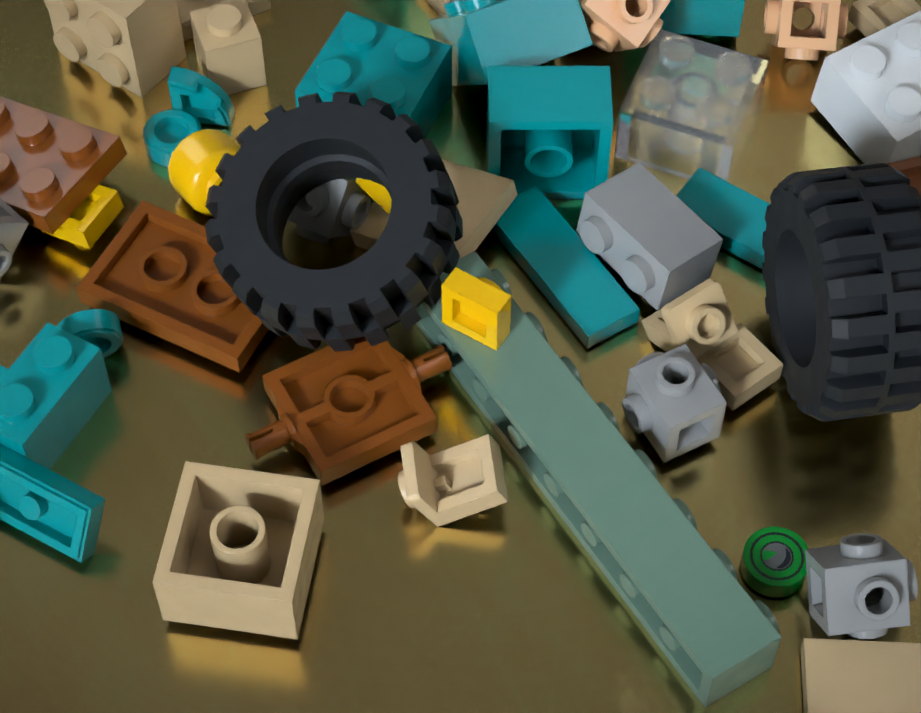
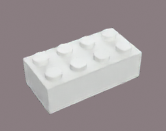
M921 11L824 58L810 101L864 164H887L921 156Z

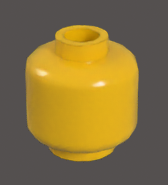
M203 129L191 133L180 141L172 152L168 165L171 184L176 192L194 210L204 216L214 217L205 206L209 188L212 185L221 186L223 181L215 170L225 153L234 156L241 146L220 130Z

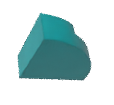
M172 66L167 81L172 109L187 111L193 114L200 123L231 126L235 109L228 94L206 76L192 70Z

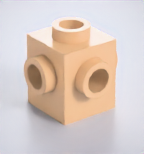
M579 0L592 43L607 52H613V50L618 52L638 47L643 48L649 44L660 31L663 20L659 17L670 2V0Z
M766 0L763 33L772 34L771 45L785 48L784 58L818 60L819 50L836 51L837 39H844L847 29L848 5L841 4V0ZM801 7L807 8L812 14V22L805 29H797L792 22L793 13Z

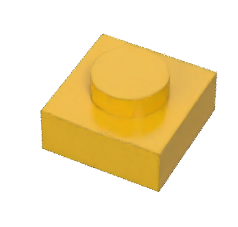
M98 185L54 234L41 231L42 233L91 249L124 208L117 190Z
M455 267L441 285L442 323L497 351L510 334L512 295L504 292L495 282L487 278H476Z

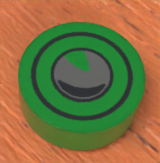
M771 526L759 529L747 539L740 561L742 576L753 590L769 597L791 595L798 591L806 580L805 549H808V546L797 533L787 528Z

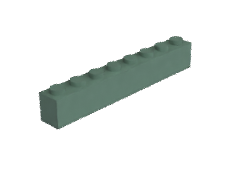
M476 251L458 260L457 268L476 278H487L495 282L504 292L512 295L510 286L503 274L497 269L490 270ZM442 272L440 276L442 283L450 274ZM442 296L435 305L424 300L416 308L421 317V320L416 323L417 327L433 348H436L438 345L444 347V352L447 351L451 359V372L705 708L770 669L773 666L782 637L773 613L762 601H753L739 584L736 570L728 556L718 548L712 550L697 531L695 518L688 506L679 498L672 499L658 482L655 467L649 457L640 449L633 450L623 438L612 411L603 402L596 404L584 389L576 366L568 357L563 356L560 358L547 342L546 333L538 318L531 312L524 313L515 300L511 298L510 334L498 350L495 351L442 323Z

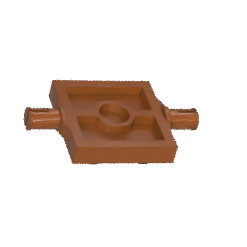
M365 337L355 338V347L352 351H333L328 345L262 375L264 390L278 411L279 420L250 434H245L247 446L250 452H252L254 459L258 460L272 451L291 444L294 449L305 456L323 486L401 449V445L412 441L416 442L437 432V416L422 395L420 383L446 370H451V359L447 351L444 352L442 345H438L436 348L410 360L392 348L388 341L371 346Z

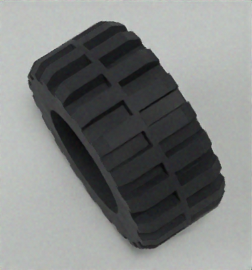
M335 92L332 102H322L318 93L298 98L299 107L285 111L280 104L264 113L269 121L256 131L251 125H248L235 138L241 146L236 154L233 156L225 153L221 158L215 171L223 181L221 186L212 185L209 188L205 206L215 218L209 219L205 224L207 243L216 252L213 261L221 277L232 288L233 293L253 315H256L268 329L280 337L289 334L298 345L315 350L321 345V341H326L333 351H352L355 347V338L365 337L369 344L374 346L390 340L386 329L401 322L404 328L408 330L420 321L421 317L416 308L424 300L435 305L442 296L441 285L443 283L440 280L442 272L450 274L457 266L460 257L454 241H458L463 237V219L456 206L459 203V199L432 140L425 139L420 126L407 114H400L396 117L389 103L374 97L368 99L364 107L361 105L356 93ZM342 178L371 180L387 189L392 199L388 222L379 239L362 256L343 266L321 270L298 267L286 259L283 254L282 245L287 220L295 206L310 191L324 183Z
M885 163L801 171L788 175L773 189L770 195L771 204L766 208L764 218L766 231L763 232L762 248L764 250L762 273L766 287V297L764 299L766 314L769 315L772 346L776 349L778 359L783 363L781 377L786 379V389L791 399L797 401V407L803 413L819 421L903 412L916 408L921 403V195L917 188L910 186V179L904 173Z

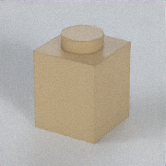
M234 0L189 12L197 61L204 76L218 84L228 95L267 85L262 40L246 0Z

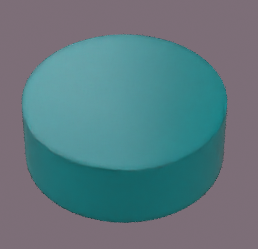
M177 109L165 110L153 115L143 128V139L149 158L161 166L168 167L172 152L180 141L191 133L201 130L199 120L193 114Z
M89 309L79 311L67 316L57 325V327L101 348L103 358L113 354L123 343L119 317L109 310Z

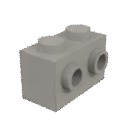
M640 162L585 193L576 233L582 239L584 245L592 253L598 254L623 278L630 290L640 294L657 311L695 286L710 279L723 242V238Z

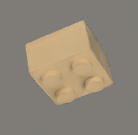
M44 0L54 31L53 41L61 54L73 62L80 61L99 72L109 84L115 87L122 86L141 98L170 73L172 66L176 67L187 57L177 0Z
M185 461L152 582L163 620L298 640L324 524L320 480Z

